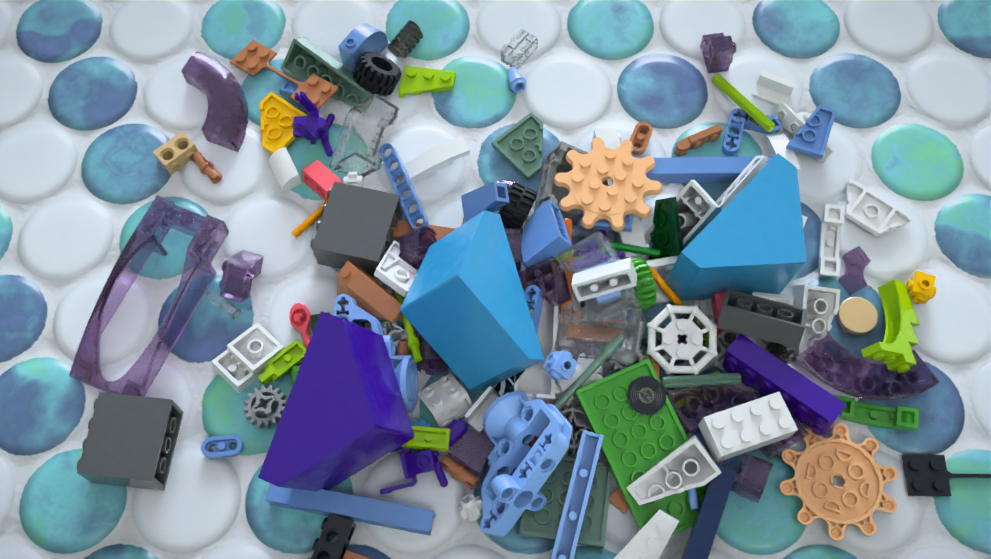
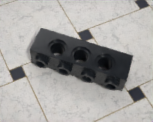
M330 513L328 518L323 520L321 530L323 531L320 538H316L312 550L314 552L311 559H320L324 554H329L330 559H343L356 528L354 521ZM330 535H338V540L335 543H328Z

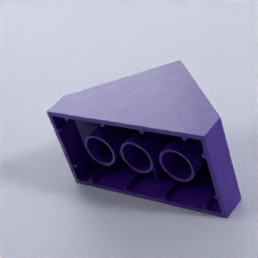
M321 311L258 478L278 487L316 492L321 489L329 490L414 438V432L382 335Z

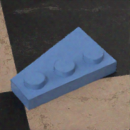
M819 105L793 139L789 141L785 149L822 159L837 110Z

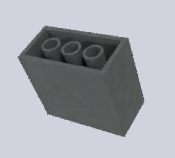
M334 181L333 187L328 191L327 204H324L322 208V218L317 222L316 235L312 237L310 243L317 263L342 269L348 260L363 268L369 275L374 276L376 268L393 240H395L393 229H390V227L395 228L398 220L402 219L403 209L400 195Z
M99 392L98 399L94 402L93 417L88 423V435L83 441V453L77 462V473L95 484L165 491L184 412L172 399Z

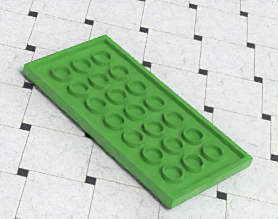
M648 358L576 390L575 395L593 433L604 435L601 450L639 531L661 509L679 520L672 535H675L693 526L698 511L690 509L687 490L639 505L626 488L689 440L667 394L663 408L652 415L640 414L630 406L627 391L632 381L638 377L650 376L660 382ZM706 485L696 487L698 505H700Z

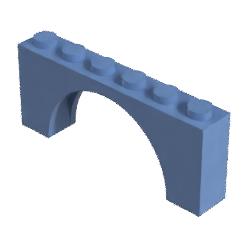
M492 182L461 195L465 223L484 210L497 213L500 208L510 203L507 184Z

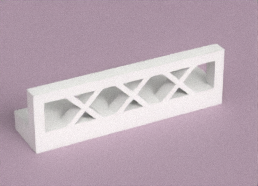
M765 155L756 156L717 199L716 203L721 207V211L767 165L766 162L769 159Z

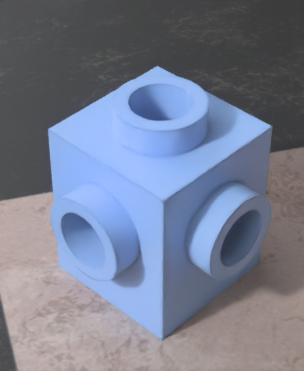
M552 351L541 369L556 381L569 380L574 375L578 362L572 358L573 355L568 351Z

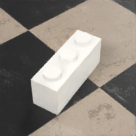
M630 257L573 274L571 285L578 302L636 286L637 273Z

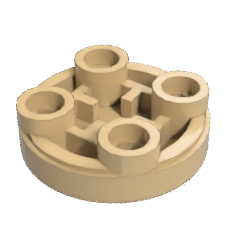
M851 297L844 300L839 306L837 320L844 333L865 335L870 333L876 326L878 313L874 305L868 300L861 297Z

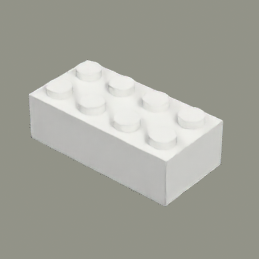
M780 392L705 416L698 424L715 463L791 437L798 430Z

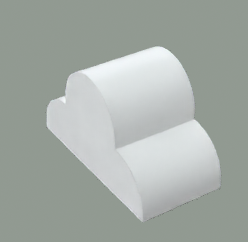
M690 180L676 197L684 249L721 212V207L695 180ZM654 224L645 233L650 241L651 236L654 235Z

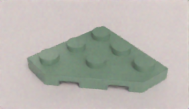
M531 112L491 142L492 147L527 181L541 171L543 122Z

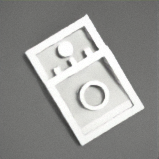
M257 322L227 345V350L212 360V367L240 394L265 371L263 368L266 366V363L280 353L284 347Z

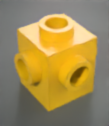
M916 271L910 280L907 281L906 289L914 303L926 304L931 298L935 297L937 288L934 287L936 276Z

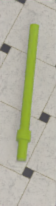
M394 290L396 299L403 303L404 297ZM401 314L408 338V348L412 351L414 362H420L422 357L419 350V339L415 336L412 324Z

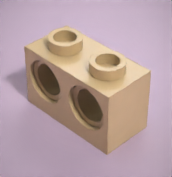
M181 131L154 150L153 154L157 161L171 175L180 170L186 163L192 161L193 154L198 152V150L187 135Z

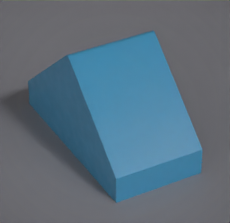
M777 153L680 253L665 281L681 301L712 299L714 294L726 293L727 289L750 295L753 292L780 295L807 260L797 167Z
M484 210L430 245L400 311L469 390H486L489 386L492 387L543 361V353L500 214Z

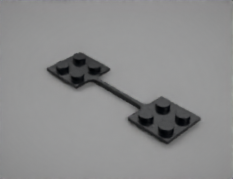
M902 455L908 496H951L950 478H991V474H952L947 470L944 455Z

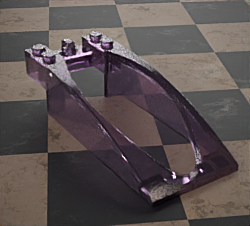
M157 195L124 247L101 291L83 333L69 376L106 393L144 397L216 275L211 262L229 233L225 222L210 215L205 217L176 206L173 201ZM170 228L193 236L187 247L184 269L176 296L163 323L131 368L118 380L107 381L104 379L100 368V340L103 331L152 252L163 256L168 254L161 243Z

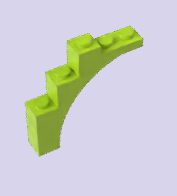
M892 280L877 288L885 314L886 328L884 340L861 349L863 358L882 361L886 363L888 370L903 373L909 371L911 366L917 364L911 349L918 344L913 330L920 323L904 282Z

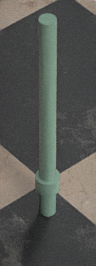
M620 333L610 344L607 343L602 349L603 352L553 405L560 410L575 394V391L580 389L608 357H612L617 352L616 349L626 337Z

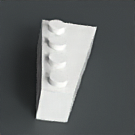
M659 509L613 559H659L679 520Z

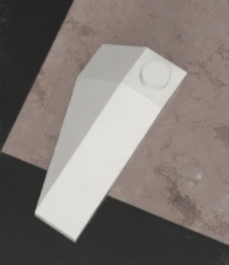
M806 284L793 286V306L807 309L805 330L799 348H795L796 363L816 365L825 345L824 340L827 332L831 330L833 317L837 315L839 310L840 289Z
M695 435L626 488L636 502L642 505L666 496L685 492L692 488L704 486L722 472Z

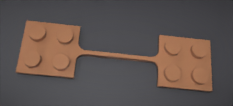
M254 40L230 61V64L253 77L263 68L269 69L299 86L290 96L291 99L295 100V93H298L300 96L302 91L318 110L339 90V87L314 73L305 82H298L271 67L269 62L277 53Z

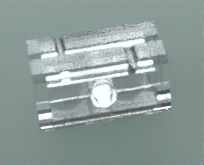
M524 29L514 33L510 42L504 44L500 50L501 61L510 67H516L518 70L538 48L537 37L529 34Z

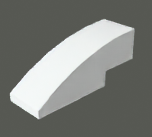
M765 134L770 157H774L779 153L797 167L798 175L800 171L798 160L794 151L785 149L789 143L785 134Z

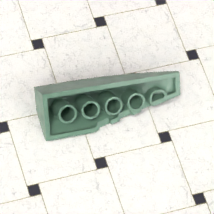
M307 38L293 39L281 66L283 71L294 79L303 82L314 73L339 87V90L332 96L333 98L343 100L363 110H368L374 94L360 87L355 82L353 73Z

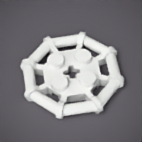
M667 304L666 308L646 325L648 327L646 353L668 375L670 373L698 375L699 371L718 355L717 324H714L697 305L677 306ZM674 313L690 314L688 319H676ZM668 316L670 317L671 322L664 329L658 327ZM694 316H696L707 328L701 330L693 322ZM656 332L661 333L662 342L660 346L656 347ZM709 332V348L703 346V334ZM685 335L687 337V344H678L677 336ZM664 350L671 358L670 363L658 351ZM699 351L705 352L706 354L695 364L692 358ZM675 360H688L690 366L674 365Z

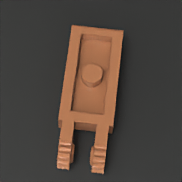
M717 124L677 142L674 154L679 157L684 156L692 148L698 149L704 143L717 141L722 133V126Z

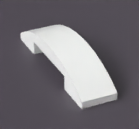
M825 204L818 250L819 275L840 277L841 259H839L841 226L844 221V206Z

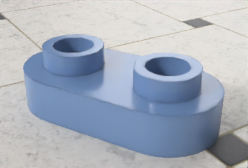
M237 435L209 437L201 444V452L209 459L235 457L241 454L244 448L243 441ZM237 444V447L231 450V446ZM213 446H216V450L214 452H210V449Z

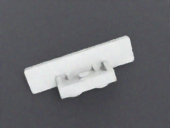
M781 103L772 116L778 118L782 123V127L794 137L811 114L805 111L795 114L785 103ZM827 144L822 159L814 158L822 164L834 150Z

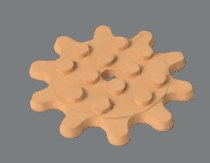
M594 138L591 142L592 150L590 153L580 154L575 150L568 151L566 161L571 164L572 170L567 173H557L554 176V184L559 187H565L569 191V194L559 202V208L564 212L572 209L581 210L583 212L581 226L585 229H591L598 220L605 219L610 223L613 231L620 232L625 228L624 218L628 214H635L642 219L648 218L651 215V210L644 203V198L647 195L660 194L662 192V185L658 181L648 179L646 174L655 167L656 162L651 156L641 159L634 158L631 155L634 147L630 140H624L618 148L610 149L605 146L601 138ZM611 179L613 184L610 186H605L602 183L605 180Z
M836 424L833 427V434L830 438H822L814 434L810 427L805 428L802 432L803 440L806 443L805 450L796 452L792 449H786L782 452V460L793 468L794 477L782 481L779 486L780 492L783 495H795L801 499L802 508L797 514L799 523L809 525L815 519L824 520L828 525V535L834 541L843 539L845 528L850 524L856 525L864 535L873 536L877 531L876 524L872 519L874 511L882 510L886 513H893L897 509L896 501L888 497L883 490L886 482L894 481L897 478V470L892 466H880L875 462L874 455L879 449V443L876 439L870 437L861 444L853 443L849 438V430L845 424ZM834 476L842 479V487L833 484Z

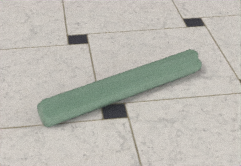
M740 373L661 378V384L664 388L741 383Z

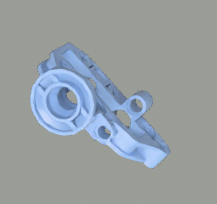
M347 294L338 295L334 302V316L348 319L349 322L358 325V322H370L372 331L383 336L407 412H413L418 398V369L413 355H396V344H393L392 335H384L380 321L357 306L354 298Z
M518 391L506 393L497 398L487 408L483 417V428L495 447L487 457L490 469L481 488L483 518L480 527L483 533L497 537H504L525 509L539 511L546 505L547 499L540 491V488L566 453L573 429L571 424L553 404H545L540 399L533 400L525 392ZM535 436H540L533 445V447L530 449L528 443H530ZM514 468H517V469L515 470V472L513 473V475L510 476V474H511V472L513 471V469H514Z

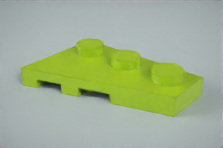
M404 66L398 96L403 98L409 94L416 96L421 95L422 92L431 91L436 93L453 90L456 71Z

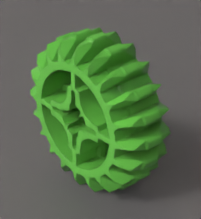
M633 258L632 262L637 273V285L633 287L634 294L630 295V303L635 310H646L653 307L656 303L655 278H653L650 266L647 265L645 260Z

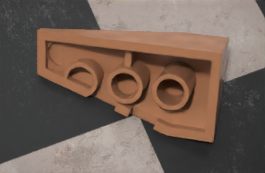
M347 260L336 276L337 296L347 294L356 300L357 306L372 316L395 323L402 314L400 311L402 303L363 268Z

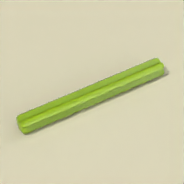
M719 73L712 76L711 81L767 132L774 130L775 123Z

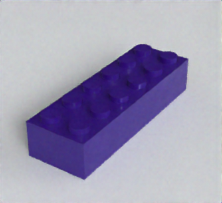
M741 333L726 350L722 367L727 373H740L741 382L745 386L752 387L758 391L761 397L780 392L793 418L797 422L804 423L810 427L814 434L826 438L839 421L847 404Z

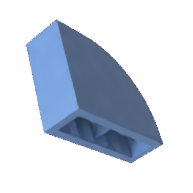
M369 24L357 26L338 46L343 66L353 73L362 53L374 52L380 54L388 45V39L384 32Z
M549 199L529 218L520 239L522 263L527 269H532L536 273L572 246L561 209Z

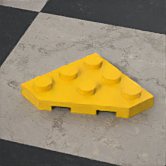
M272 91L259 103L263 149L273 154L283 147L287 148L297 138L293 136L294 117L308 116Z

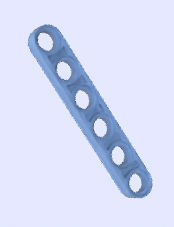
M389 143L383 144L379 149V156L396 194L400 195L401 204L407 219L414 230L423 232L429 226V220L397 150ZM386 150H392L390 155L384 156ZM397 162V167L394 170H391V165ZM404 176L403 182L397 184V179ZM410 190V195L403 198V193ZM417 204L416 210L414 212H409V208L412 205ZM423 219V224L416 227L417 220Z

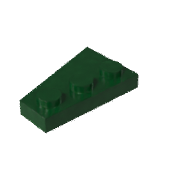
M676 197L655 200L653 224L655 225L654 235L651 236L650 242L652 243V249L660 250L659 258L680 255L684 248ZM649 256V259L658 258V257Z

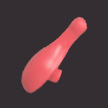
M296 303L290 310L289 319L292 327L301 333L304 341L303 346L307 349L311 339L309 334L311 313L304 304Z

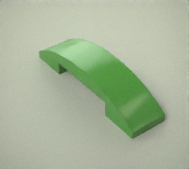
M834 395L847 404L840 419L886 429H918L919 409L903 406L891 408L856 402L855 398Z

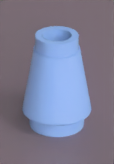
M510 67L507 70L510 89L517 93L522 92L526 88V80L516 67Z

